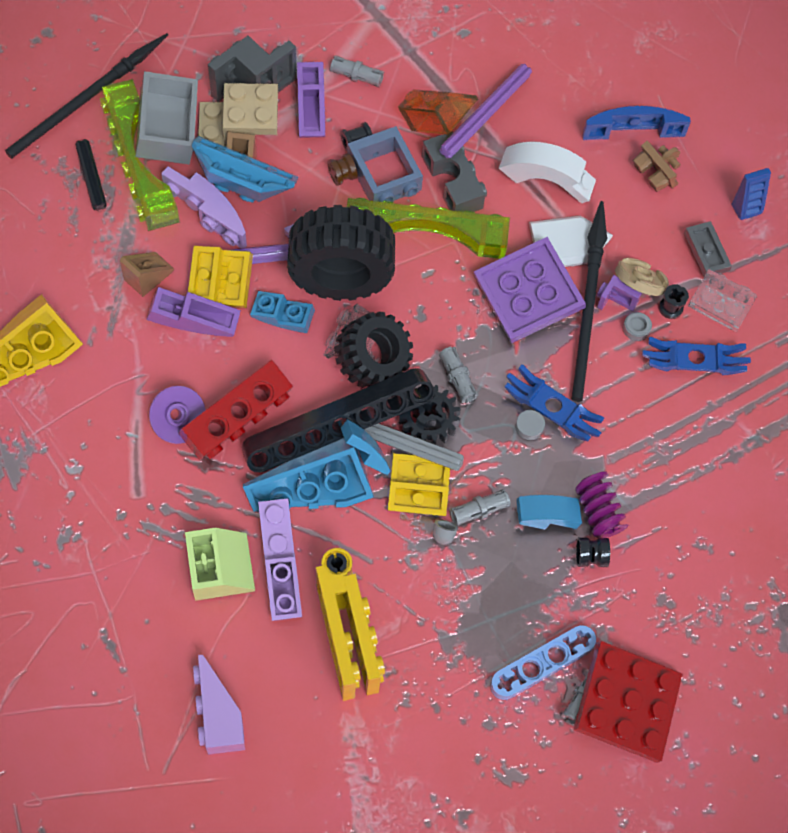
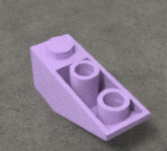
M198 655L199 665L193 666L195 684L201 685V696H196L197 715L203 714L204 726L198 727L200 746L206 745L208 755L245 750L241 711L205 657Z

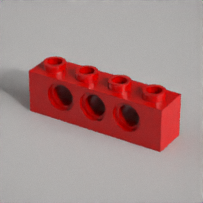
M270 360L180 430L179 435L200 461L206 456L211 460L223 450L221 444L230 438L234 442L246 432L243 428L251 421L257 424L268 415L266 409L272 404L279 407L289 399L288 392L292 389L293 385L274 361ZM255 389L263 390L267 396L266 401H258L254 397L253 391ZM231 407H241L244 410L245 417L242 419L235 418L231 413ZM211 423L220 425L223 431L222 435H212L208 430V425Z

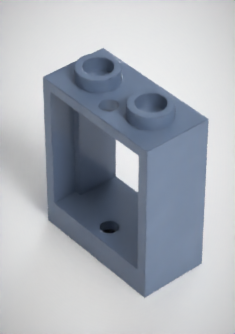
M396 126L347 144V153L351 155L355 163L358 180L373 208L390 205L397 199L405 196L411 197L422 191L423 175ZM396 151L409 175L377 186L365 162Z

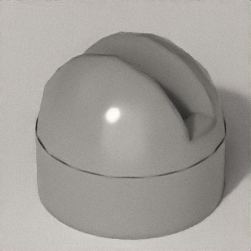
M436 520L433 527V537L441 545L449 544L454 540L458 527L446 520Z

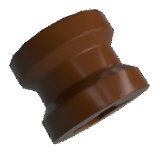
M344 154L338 160L330 159L327 161L328 170L335 185H341L347 179L354 180L358 178L357 169L350 154Z

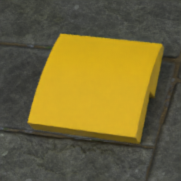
M194 246L188 292L229 307L247 308L253 254L249 251L223 250L220 247Z
M393 453L388 511L446 516L450 468L415 455Z

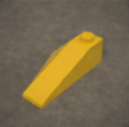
M42 294L21 310L0 331V387L23 375L28 376L36 373V370L48 365L53 366L61 363L83 345L73 330Z

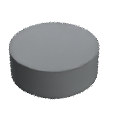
M641 312L629 314L623 324L624 334L634 341L646 339L652 329L650 318Z
M534 410L522 412L516 421L517 433L526 440L539 438L545 428L543 416Z

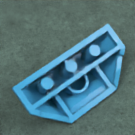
M198 136L192 143V148L207 180L213 183L218 190L224 192L231 190L240 194L239 197L245 201H263L294 188L299 177L203 137Z

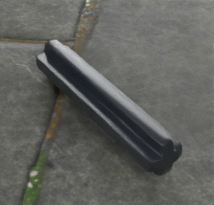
M87 139L78 140L75 146L92 208L95 211L105 209L107 204L90 142Z

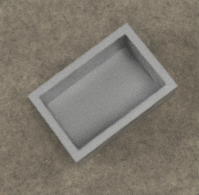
M144 71L140 92L135 157L190 164L193 153L192 143L195 139L198 79Z

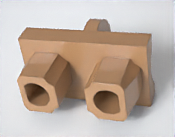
M648 140L641 145L642 152L633 159L635 167L642 174L652 166L657 170L648 178L649 183L656 192L668 185L673 189L678 185L676 180L677 174L669 165L674 170L680 167L681 164L676 160L680 155V151L676 147L668 150L663 145L658 149L662 154L660 156Z

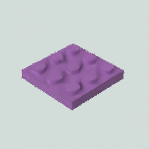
M548 237L474 271L475 279L511 344L586 308L585 301Z

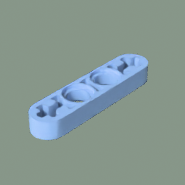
M577 626L494 674L490 688L493 695L501 700L511 699L586 656L592 651L596 643L594 631L587 626ZM577 634L581 638L585 636L588 638L586 647L583 644H579L570 651L569 645L576 641ZM551 648H559L563 651L565 658L562 662L555 663L549 659L548 651ZM532 662L538 666L539 674L533 678L527 677L522 671V666L525 663ZM512 670H516L518 680L512 682L509 687L510 691L507 692L505 688L499 689L500 678L508 681L514 678L515 673Z

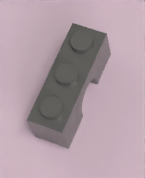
M451 131L423 141L422 158L432 177L445 173L456 178L445 183L443 199L453 218L456 219L483 209L487 191L484 183L479 182L476 177L474 164L472 161L467 160L464 146L452 158H446L444 155H441L440 148L453 134Z

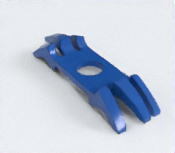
M649 337L648 344L664 352L642 351V356L649 359L650 366L667 372L669 370H691L732 375L747 372V366L740 365L751 363V357L725 356L744 351L746 343L736 345H723L720 343L716 345L677 343L676 340L661 341ZM692 351H698L704 356V361L700 364H694L689 360L688 354Z
M521 364L518 370L531 386L525 384L511 373L507 375V379L511 384L507 383L505 388L519 403L526 404L565 429L568 435L583 441H589L591 436L599 437L602 432L588 425L583 420L602 423L605 417L594 414L581 404L577 405L546 385L544 380L534 376L523 364ZM557 399L562 405L561 410L550 412L545 406L546 401Z

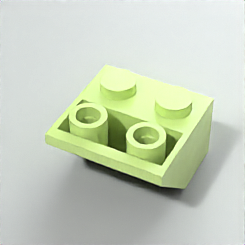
M220 528L185 532L195 601L255 591L247 533Z

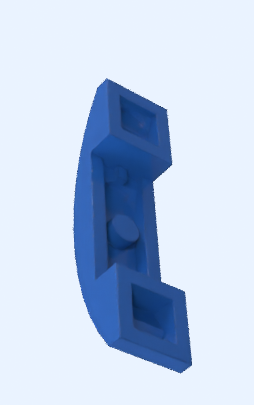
M652 106L620 107L604 111L586 120L582 138L583 140L609 139L611 130L658 129L660 138L685 137L691 120L690 117L665 108Z

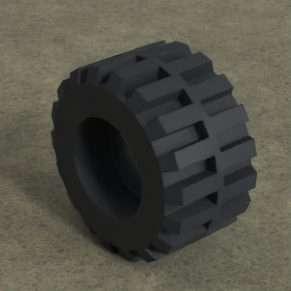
M370 312L350 322L341 329L342 333L336 338L339 344L334 347V352L339 354V357L335 358L336 363H341L343 367L340 370L343 375L348 374V380L351 383L358 381V386L364 388L407 371L410 367L408 361H411L413 358V354L410 353V349L413 348V342L408 341L409 331L405 332L403 330L404 324L401 321L396 323L395 316L391 314L385 316V312ZM367 337L373 339L378 344L381 350L380 363L374 361L368 354L366 348Z

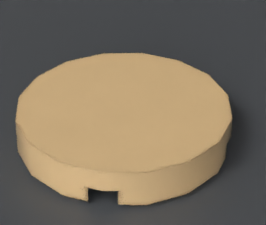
M625 258L620 260L615 269L616 276L623 283L647 295H663L669 285V281L663 272L657 270L655 273L650 270L651 265L638 259Z

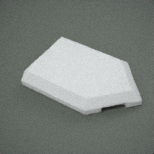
M583 216L529 222L533 243L548 237L565 267L587 264V251L589 248L587 236L593 222ZM607 232V241L605 245H607L613 237V235L609 232Z

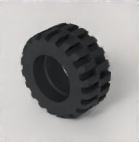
M334 205V207L327 208V206L319 207L317 211L310 210L304 216L299 217L289 231L288 273L300 289L304 288L307 293L311 295L317 294L320 298L326 299L328 297L341 301V299H348L350 301L356 300L358 297H370L372 293L377 294L386 287L394 276L395 235L390 225L381 216H375L372 211L367 209L360 210L357 206L342 207V205Z

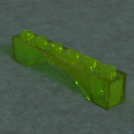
M133 79L103 86L104 98H100L101 107L104 114L109 113L111 119L107 120L108 128L111 135L116 134L118 140L114 141L118 157H124L125 162H121L125 178L130 177L132 184H128L132 200L138 199L139 206H136L139 221H145L148 231L180 223L178 208L170 186L158 180L145 168L139 158L135 157L134 137L138 126L140 99Z
M348 198L347 207H350V205L357 206L360 210L367 209L372 211L375 216H381L390 225L393 233L404 231L438 233L460 242L477 256L497 259L505 257L510 217H502L498 214H477L472 211H452L446 208H427L417 204L402 205L391 201L377 202L369 201L365 198Z

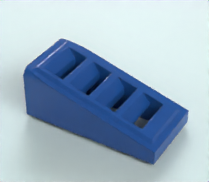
M769 168L744 175L731 204L740 220L762 214L771 176Z

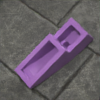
M297 62L299 138L325 137L323 62Z
M158 287L153 296L146 320L200 334L233 337L241 310L187 292L186 296Z

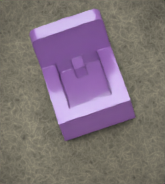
M613 275L609 284L604 282L596 297L600 298L597 308L602 310L610 299L634 311L642 293L627 286L617 276Z

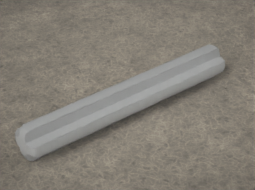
M378 423L364 429L375 441L452 470L459 471L463 465L464 456L462 454Z

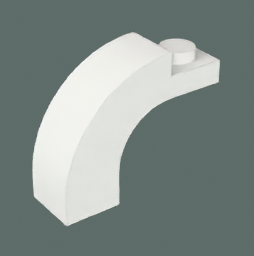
M522 142L506 147L499 169L516 184L535 178L549 180L563 187L581 204L590 200L596 179L584 170L586 165L584 159L565 148L543 142Z

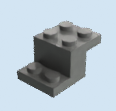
M246 36L241 41H236L227 51L215 56L208 63L211 96L217 102L221 101L224 98V83L278 84V92H280L297 79L296 46L287 41L282 46H277L271 54H268L249 36Z

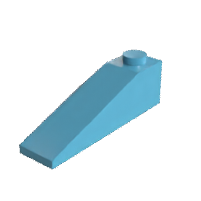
M344 438L290 460L243 484V489L253 512L259 511L258 502L288 499L289 509L291 507L309 506V509H317L319 506L336 505V508L348 507L374 497L359 450L347 444Z

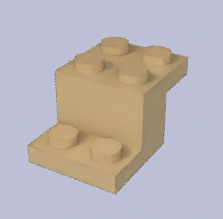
M224 83V102H200L198 134L200 137L227 147L228 131L255 135H277L278 84Z

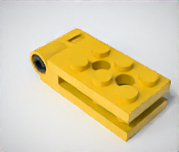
M333 548L323 555L322 566L316 567V588L342 699L345 701L355 698L356 688H360V672L357 661L351 662V658H353V643L350 632H344L339 610H347L367 695L379 693L380 683L384 682L383 674H385L382 657H376L375 655L377 653L376 645L378 644L374 626L368 627V624H370V607L367 597L361 598L356 574L352 573V557L342 548Z

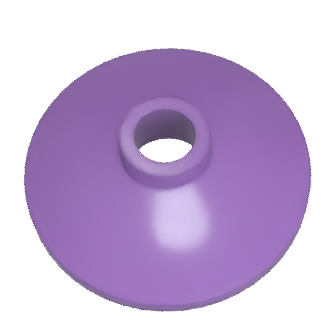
M171 386L159 392L153 399L149 409V421L153 431L162 440L181 444L185 443V441L179 435L180 430L206 409L201 397L192 389L184 386ZM173 409H177L179 415L173 420L170 413Z

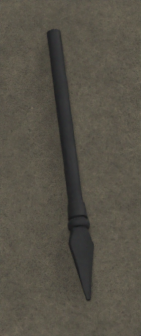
M166 33L135 50L128 58H122L121 62L116 64L111 71L5 150L6 154L11 159L116 79H120L128 72L133 71L134 66L141 63L169 34Z
M603 201L599 203L587 236L589 248L587 251L588 272L584 296L586 308L582 312L571 398L575 402L583 401L598 273L604 253L603 247L607 241Z

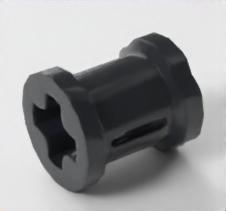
M363 122L360 127L349 131L345 129L340 131L341 140L346 151L348 143L373 135L367 122Z
M673 284L667 287L663 295L664 298L659 304L660 313L669 319L680 317L683 313L684 305L689 298L686 288Z

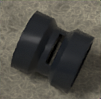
M578 537L576 544L577 566L588 567L590 564H596L598 567H609V538H598L596 541H590L587 537Z

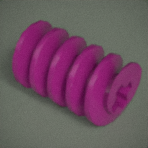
M607 471L598 472L584 478L575 488L577 495L581 496L579 501L582 506H585L584 514L589 517L588 524L594 527L592 533L596 538L614 536L629 526L627 524L620 525L619 523L626 518L624 513L615 514V511L622 507L621 504H611L610 502L617 497L616 492H606L613 486L612 482H602V480L608 477Z

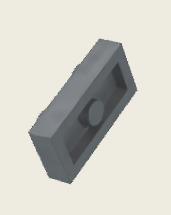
M711 221L685 229L684 235L704 278L730 271L732 265Z

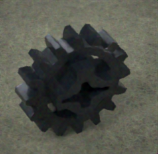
M438 385L434 386V397L429 402L399 415L398 420L400 424H404L402 428L403 433L411 432V436L425 441L430 440L435 445L439 438L442 442L446 443L447 434L454 436L456 432L455 427L459 426L461 419L458 417L461 408L454 407L457 401L456 397L448 399L449 390L446 389L440 393L438 392ZM443 408H445L448 413V419L446 418L447 414L442 412ZM411 412L413 413V417L417 419L416 423H414L411 418Z

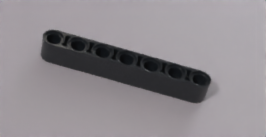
M419 368L407 370L248 437L242 444V452L247 466L253 472L267 471L343 439L341 427L347 419L362 429L369 428L426 404L434 397L435 389L423 370Z

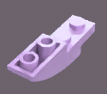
M169 166L161 173L164 190L170 196L179 197L185 201L192 210L199 211L200 223L203 228L209 232H216L231 246L236 245L241 249L247 247L246 232L237 212L228 199L212 183L197 172L189 180Z
M288 499L258 502L272 621L302 617Z

